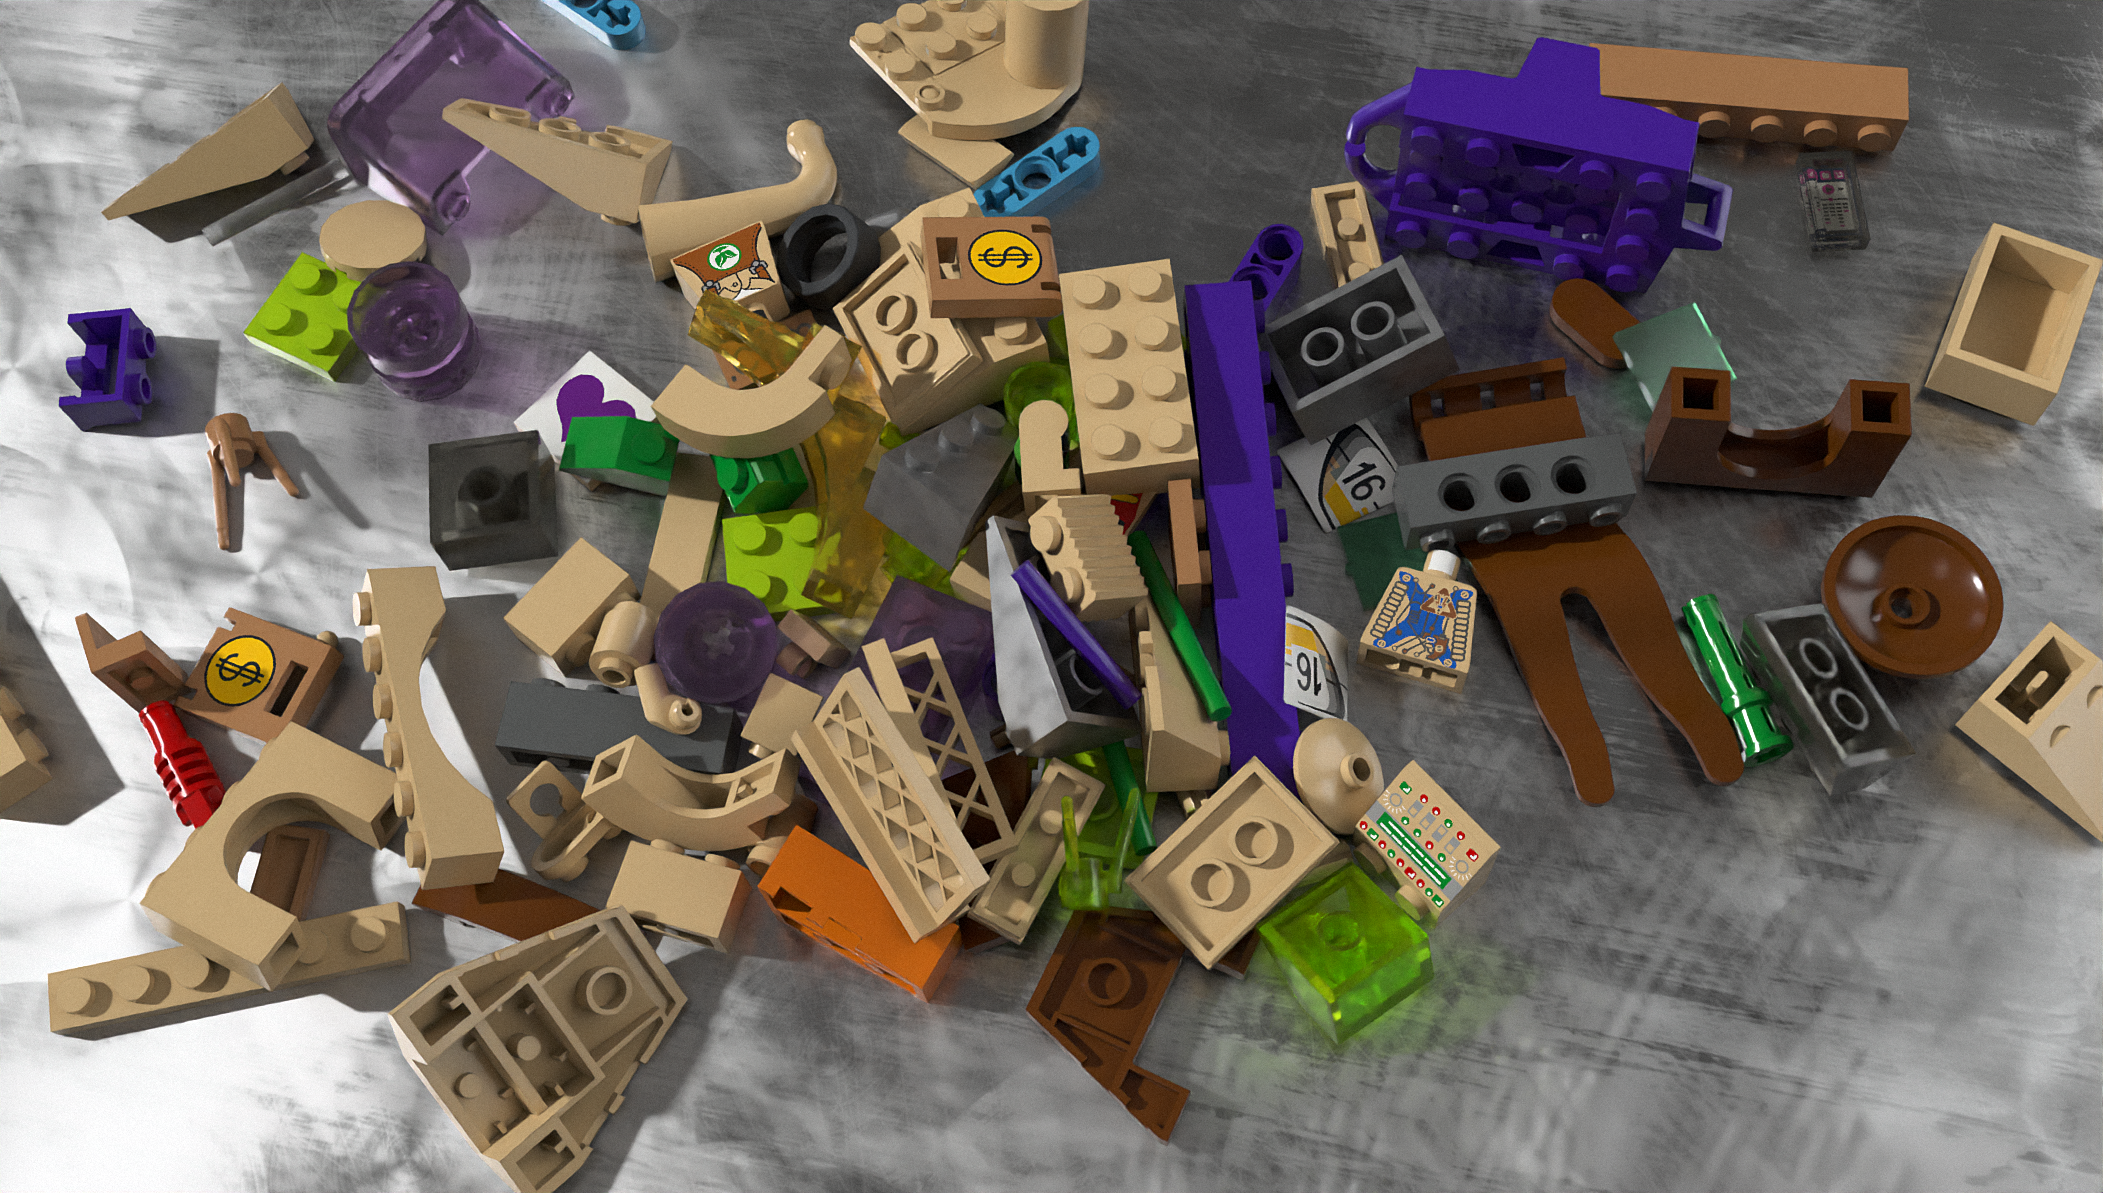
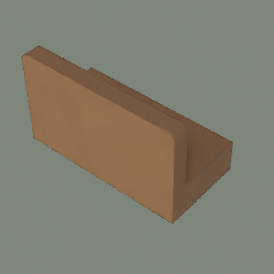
M87 612L75 617L91 673L138 713L151 703L160 700L170 702L177 699L178 695L184 696L192 692L184 686L188 679L187 673L141 630L117 640Z

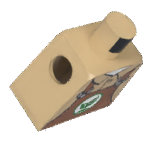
M762 220L669 259L685 298L721 342L729 343L745 336L750 346L761 348L771 344L776 339L778 329L775 322L786 318L790 310L778 273L776 259Z

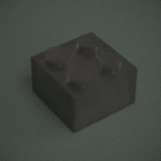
M538 430L428 444L430 544L449 571L558 556L555 462Z

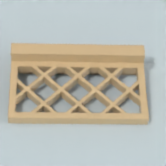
M860 667L843 674L814 721L796 729L790 739L915 944L963 917L971 909L968 903L991 879Z

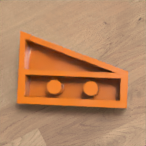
M797 824L757 886L778 921L926 1003H929L963 945L962 934L959 926L955 924L956 921L914 944L871 871Z

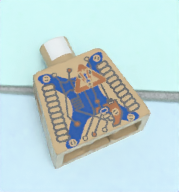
M1431 550L1428 552L1423 571L1408 567H1399L1396 570L1362 634L1357 664L1455 693H1462L1470 667L1477 589L1471 585L1456 581L1461 564L1459 557L1448 551Z

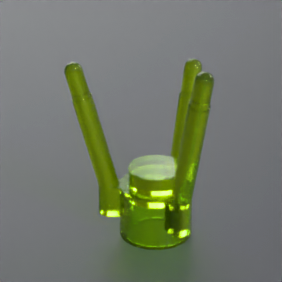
M1133 788L1129 793L1109 871L1103 870L1102 859L1079 858L1073 800L1067 795L1062 797V828L1066 861L1059 872L1061 909L1077 911L1109 909V894H1122V871L1141 798V791L1139 789Z

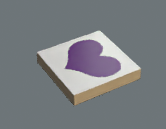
M590 350L514 421L516 428L521 434L559 465L572 417L629 416L657 424L661 423L650 407L654 401ZM571 474L591 492L603 482Z

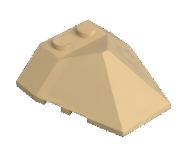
M617 904L440 972L387 1015L403 1056L473 1151L515 1193H552L583 1166L593 1150L589 1147L608 1115H615L625 1099L622 1096L623 1091L640 1064L646 1065L687 1001V997L625 907Z

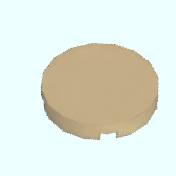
M366 200L347 205L331 214L321 226L319 243L327 266L334 272H336L337 268L340 271L346 272L347 278L359 282H382L400 277L410 271V264L416 261L418 257L419 262L426 254L427 235L420 216L406 205L388 200Z

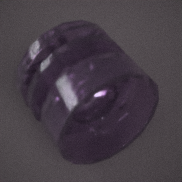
M414 261L388 264L369 274L354 290L347 308L348 331L382 384L397 396L418 402L443 399L462 389L476 373L482 357L481 334L450 278L434 266Z
M724 581L698 583L678 593L661 612L654 633L656 661L667 682L684 696L708 704L738 701L758 690L766 681L770 672H773L779 653L778 629L766 605L746 588ZM723 628L731 631L728 641L735 645L734 651L731 655L720 653L716 660L708 656L711 646L704 642L705 637L709 632L718 635Z

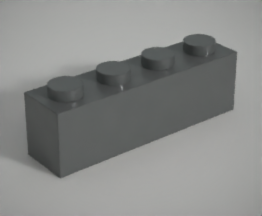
M534 678L531 683L511 681L495 747L510 765L536 768L542 761L546 760L552 763L559 771L590 774L596 755L637 734L670 762L690 771L719 775L735 772L742 742L740 735L744 726L735 708H732L728 703L714 698H699L697 702L702 709L700 726L690 734L675 735L647 721L640 696L623 695L616 689L604 685L592 684L588 685L586 690L566 688L562 683L552 679Z

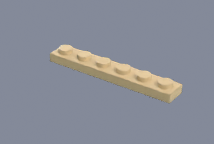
M397 901L300 921L299 923L309 941V945L273 991L411 963L405 906ZM186 946L47 974L50 1032L59 1035L271 992Z

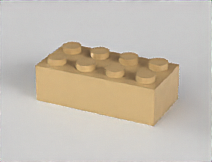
M1170 259L1059 274L1087 495L1107 494L1114 496L1156 492V494L1167 493L1168 480L1191 478L1192 489L1201 488L1199 458Z

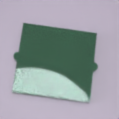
M1695 302L1616 332L1612 336L1630 369L1628 372L1629 379L1636 380L1652 411H1654L1671 366L1731 370V383L1737 380L1735 373L1719 346L1721 338L1712 334Z
M1397 512L1337 527V533L1347 560L1344 572L1353 578L1363 612L1377 608L1399 567L1423 571L1428 552L1422 551L1421 548L1405 550Z

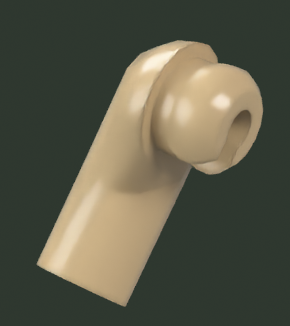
M648 664L634 670L645 718L650 724L675 735L690 734L700 726L702 720L700 704L693 698L688 697L686 699L669 692L662 664Z

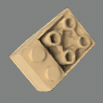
M2050 621L1955 725L2103 843V661Z

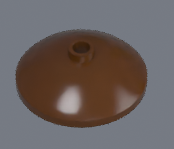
M1894 515L1874 519L1858 526L1838 543L1830 555L1822 575V604L1828 622L1836 636L1860 660L1894 676L1910 679H1934L1959 672L1982 656L1996 638L2001 626L2004 610L2002 587L1989 559L1965 535L1948 525L1929 518ZM1897 606L1904 609L1908 614V618L1897 616L1892 611V607Z

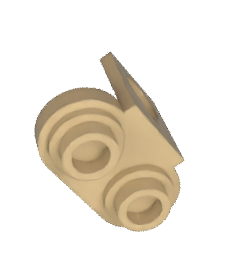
M546 760L542 761L507 796L506 803L543 839L533 854L531 867L544 880L561 879L563 882H568L578 877L584 871L589 862V857L586 853L602 837L604 839L613 838L624 829L613 824L581 799L582 794L552 763ZM546 783L554 784L559 790L558 804L564 811L556 819L549 813L543 815L535 814L530 808L531 794L540 785Z

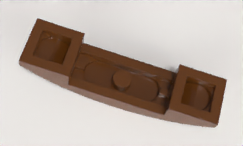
M498 869L494 882L428 890H422L420 885L411 902L413 906L462 926L466 927L469 924L515 943L601 911L568 895ZM641 930V932L643 933V935H644L645 938H646V936H647L646 932L643 931V930Z

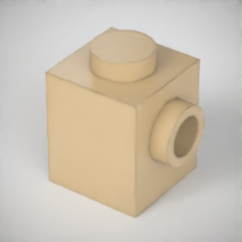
M770 672L740 735L752 741L747 752L764 759L787 748L797 757L798 751L790 738L796 729L814 720L824 697Z

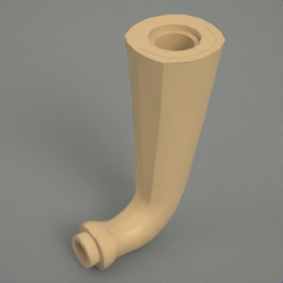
M808 119L796 121L788 127L787 146L789 154L802 165L800 175L792 182L695 200L638 205L642 233L655 283L676 276L669 259L762 220L768 238L772 239L784 234L795 219L810 208L828 204L836 187L837 169L833 157L825 144L822 127Z

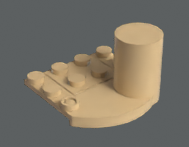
M928 0L921 4L906 3L898 8L896 16L884 21L882 24L868 22L858 26L855 35L850 37V46L928 124V133L931 136L969 141L1003 138L1022 133L1046 121L1063 106L1068 98L1079 90L1083 81L1089 0Z

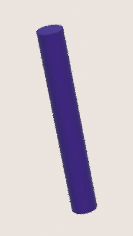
M1027 560L1012 572L1011 577L1123 709L1126 710L1133 706L1142 697V693L1032 563Z

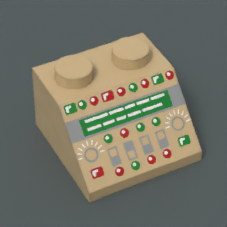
M1414 760L1402 769L1355 825L1351 842L1355 847L1353 854L1361 866L1374 877L1382 874L1397 890L1395 897L1401 907L1415 920L1420 921L1424 918L1434 929L1486 883L1501 848Z

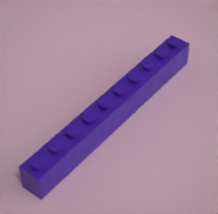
M1251 280L1184 285L1183 317L1194 430L1199 458L1201 499H1204L1205 545L1206 550H1209L1212 585H1210L1218 680L1232 708L1231 715L1222 720L1223 730H1227L1230 744V763L1227 766L1228 780L1255 755L1303 804L1296 788L1293 772L1295 747L1300 735L1304 731H1299L1297 709L1300 708L1286 704L1284 701L1285 598L1294 596V581L1291 563L1281 564L1279 543L1288 542V525L1285 509H1276L1274 490L1282 489V469L1280 456H1270L1268 437L1276 436V413L1274 403H1264L1262 386L1271 383L1269 352L1259 351L1257 334L1265 333L1263 300H1253Z

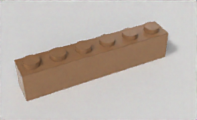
M1589 43L1590 47H1596L1600 50L1601 94L1604 97L1650 105L1682 119L1700 122L1698 135L1707 138L1731 137L1754 139L1763 143L1779 141L1803 143L1814 147L1839 146L1861 148L1865 151H1894L1909 121L1908 68Z

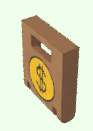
M922 217L920 237L930 318L1053 317L1062 312L1060 280L1048 218ZM957 245L961 279H941L939 264L955 262Z
M229 607L223 618L234 625L232 631L217 627L184 685L196 694L193 699L178 695L173 706L190 716L262 745H266L269 740L278 737L290 721L306 728L345 656L331 645ZM297 664L306 671V674L282 717L269 713Z

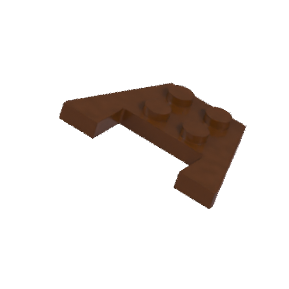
M1077 903L1025 1009L1026 1015L1159 1143L1168 1147L1189 1101L1191 1091L1134 1063L1184 957L1190 956L1196 960L1198 959L1153 911ZM1258 923L1213 967L1243 981L1264 937L1266 926Z

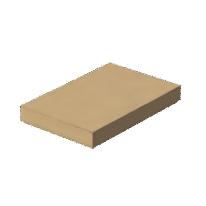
M908 241L832 308L891 422L902 429L914 421L984 361L960 318H930L923 254L921 248L911 241Z
M1254 755L1124 881L1194 956L1210 970L1338 847L1340 842Z

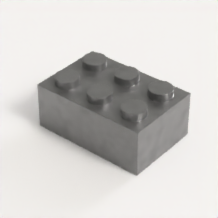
M1402 255L1265 325V333L1257 334L1258 343L1262 351L1269 352L1270 368L1290 411L1310 445L1460 370L1442 328Z

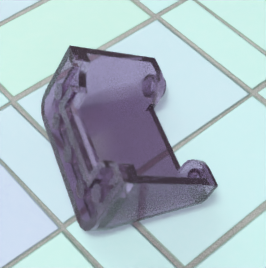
M438 0L336 102L331 109L327 122L329 135L354 178L387 200L406 205L420 216L423 224L442 236L455 222L462 220L468 213L471 204V193L465 177L491 151L488 147L442 119L443 108L460 98L523 109L529 111L533 117L541 120L545 118L554 119L561 116L575 98L567 78L479 0Z

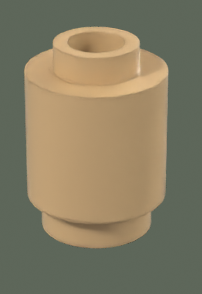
M624 601L615 605L614 609L605 615L589 659V666L592 672L602 683L614 688L637 685L634 670L650 663L659 636L656 614L649 607L641 603Z

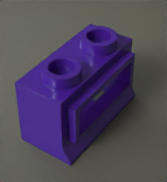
M131 308L68 314L67 324L86 344L85 356L68 357L66 359L67 374L81 389V397H76L75 395L59 397L58 406L81 431H86L94 426L141 422L142 406L150 404L153 396L151 381L146 374L147 359H153L157 350L153 331L143 324ZM119 349L115 394H109L113 350Z

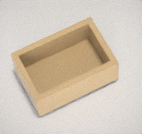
M1993 222L1971 260L1925 387L2034 426L2058 394L2103 260Z

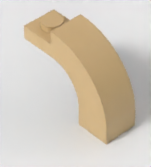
M824 325L793 365L781 377L765 386L748 390L726 388L716 384L685 364L650 407L664 430L697 450L728 458L767 456L784 451L803 442L820 430L835 415L827 391L828 389H835L842 383L848 373L852 359L843 336Z
M636 734L596 755L581 799L613 824L649 841L660 839L676 844L683 849L696 851L736 849L762 841L769 816L778 815L790 806L795 797V785L802 762L787 748H784L737 772L719 775L703 774L687 770L670 762Z

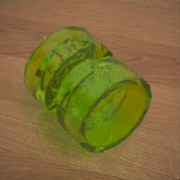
M1046 361L1030 362L1019 366L1009 375L1004 385L1003 399L1007 422L1019 429L1020 414L1025 407L1040 400L1053 401L1060 404L1067 412L1070 439L1075 440L1077 436V418L1073 385L1069 374L1060 366Z

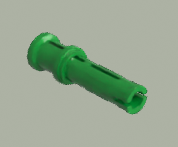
M1706 594L1690 600L1686 603L1687 606L1681 608V611L1696 638L1697 645L1723 699L1721 710L1729 723H1731L1743 749L1741 756L1744 766L1757 767L1785 756L1794 748V743L1791 737L1783 735L1770 708L1774 701L1771 694L1764 688L1758 687L1755 679L1752 677L1743 653L1724 617L1717 596Z

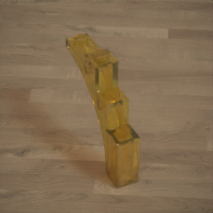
M705 289L696 305L687 335L725 357L755 382L758 387H762L781 377L823 327L813 322L806 337H803L779 322L770 321L742 307L730 298L719 296ZM842 335L852 361L842 383L835 389H828L827 391L835 415L815 434L799 443L814 485L818 521L814 559L801 595L852 619L894 531L863 509L876 473L865 467V464L888 417L874 411L863 402L853 401L841 395L862 348L861 345L848 340Z

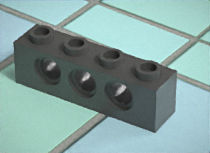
M1621 432L1397 466L1392 487L1405 550L1421 548L1424 552L1446 550L1457 542L1476 539L1482 544L1497 543L1507 539L1511 534L1533 531L1536 535H1550L1565 529L1567 525L1589 522L1594 527L1611 525L1627 516L1637 495ZM1561 482L1572 483L1580 489L1581 493H1566L1557 484ZM1504 491H1515L1520 493L1526 501L1521 503L1511 502L1501 493ZM1451 499H1459L1467 503L1471 509L1456 511L1451 509L1445 502Z

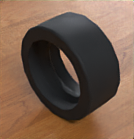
M831 203L812 207L798 216L786 230L778 248L777 269L781 282L793 294L812 307L831 311L833 307L879 268L881 246L876 232L846 207ZM847 232V250L841 263L827 277L820 281L811 282V265L816 253L826 241L837 234Z

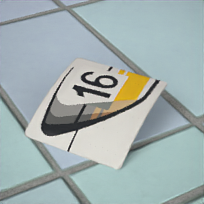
M1367 418L1313 445H1310L1306 437L1277 450V454L1298 484L1325 533L1394 502L1392 487L1398 465Z
M1287 606L1284 669L1285 703L1310 712L1322 719L1338 718L1347 721L1348 640L1337 629L1323 620L1298 608Z

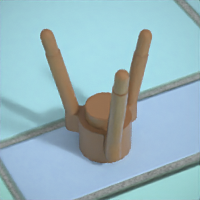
M225 413L216 416L205 426V434L210 446L207 458L212 474L218 546L221 550H227L230 547L224 468L228 474L230 484L237 487L241 484L239 469L248 466L254 459V453H258L291 497H296L299 494L298 488L268 447L264 433L262 431L252 432L247 418L238 413Z

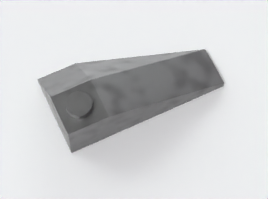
M994 515L985 521L998 703L1006 723L1007 736L1014 746L1016 754L1052 759L1054 756L1060 759L1129 739L1141 733L1143 730L1134 706L1126 710L1123 709L1011 577L1014 570L1029 560L1051 586V577L1042 554L1032 544L1030 524ZM1083 621L1082 624L1094 635L1095 631L1090 622Z

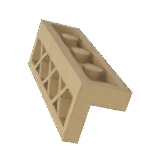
M933 637L890 653L884 638L862 646L884 708L960 831L962 832L970 812L995 822L1001 839L973 850L981 865L1018 851V844ZM928 658L934 675L925 693L923 694L903 686L897 669ZM939 687L945 702L934 698ZM910 701L919 704L915 714ZM929 708L948 715L953 719L955 725L945 745L924 738L920 726ZM959 739L962 741L966 754L955 750ZM930 752L940 755L936 765ZM949 760L970 767L975 773L976 778L966 798L944 789L941 777ZM981 790L988 807L976 802ZM951 804L961 808L957 819Z

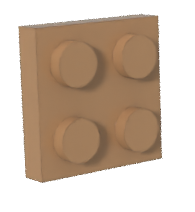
M1191 478L1168 480V532L1174 591L1192 628L1201 629V608H1211L1210 585H1212L1209 550H1205L1204 533H1206L1204 499H1193Z

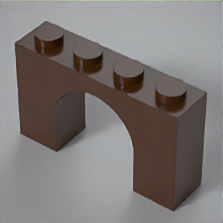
M1671 366L1645 431V481L1872 498L1912 436L1910 383L1849 379L1835 407L1822 419L1796 428L1762 430L1740 426L1731 422V370Z

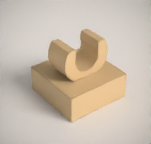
M790 610L777 626L792 642L780 652L776 662L792 676L797 674L805 680L816 668L818 662L838 669L851 653L848 648L814 619L794 610Z

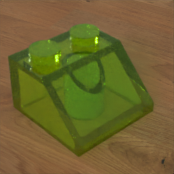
M1352 861L1255 926L1257 934L1300 1005L1338 1046L1435 978L1429 936Z

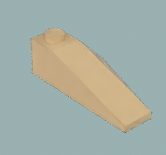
M281 82L228 119L225 124L217 129L216 133L213 135L209 134L194 143L190 148L181 153L177 160L159 168L110 203L101 213L109 221L265 178L279 168L284 175H287L310 158L305 150L310 147L314 138L289 90Z
M460 98L443 108L442 119L585 210L601 214L603 221L620 226L636 224L640 220L638 205L653 203L673 143L670 140L611 125L606 126L605 132L583 131L576 125V119L559 116L558 119L545 118L541 119L540 122L531 121L532 115L526 110Z
M1148 590V595L1128 611L1135 686L1142 693V697L1137 701L1139 722L1143 730L1140 736L1146 793L1217 789L1220 766H1229L1230 763L1227 730L1218 731L1217 722L1210 720Z

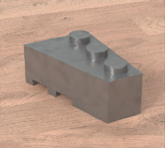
M980 403L883 454L863 509L950 572L963 546L971 538L975 526L980 518H983L1004 483L1014 458V446L1019 437V429L1007 422L998 411L987 408Z

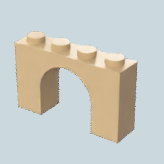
M290 721L278 737H274L266 743L260 753L259 760L241 781L235 782L227 790L222 804L205 825L196 828L190 834L185 843L184 850L165 872L158 874L150 882L145 897L139 904L156 931L273 992L307 948L309 941L296 916L251 894L238 885V872L244 856L250 847L267 832L277 826L297 821H316L331 825L382 851L406 820V817L397 816L394 805V785L398 782L397 774Z

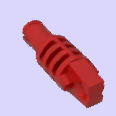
M165 700L151 703L140 711L138 718L156 751L153 767L160 776V781L166 789V793L172 801L182 824L186 827L193 824L195 829L204 826L222 804L227 790L220 781V777L214 769L204 745L195 738L188 736L173 704H169Z

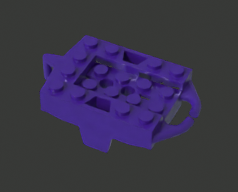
M1544 37L1536 39L1518 76L1515 78L1472 70H1438L1416 67L1411 83L1360 108L1352 115L1346 130V138L1348 140L1344 147L1346 167L1352 176L1388 211L1384 239L1396 241L1409 248L1424 247L1448 252L1462 259L1477 258L1554 274L1563 280L1586 279L1593 283L1606 285L1619 292L1635 291L1646 294L1674 248L1707 251L1721 249L1733 195L1731 186L1693 173L1700 122L1682 119L1650 105L1604 97L1601 94L1600 50L1596 47ZM1386 125L1398 128L1401 131L1397 169L1386 170L1375 166L1367 159L1364 142L1371 128ZM1686 203L1707 204L1703 225L1684 218Z

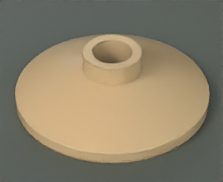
M1325 718L1316 721L1302 732L1294 751L1293 772L1296 788L1304 806L1329 831L1341 835L1354 834L1355 825L1384 792L1383 773L1374 748L1358 728L1338 718Z

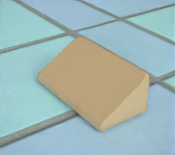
M918 114L906 122L898 131V134L909 145L974 190H977L980 186L1000 174L1014 156L1010 150L994 139L969 141L931 136L928 132V124Z

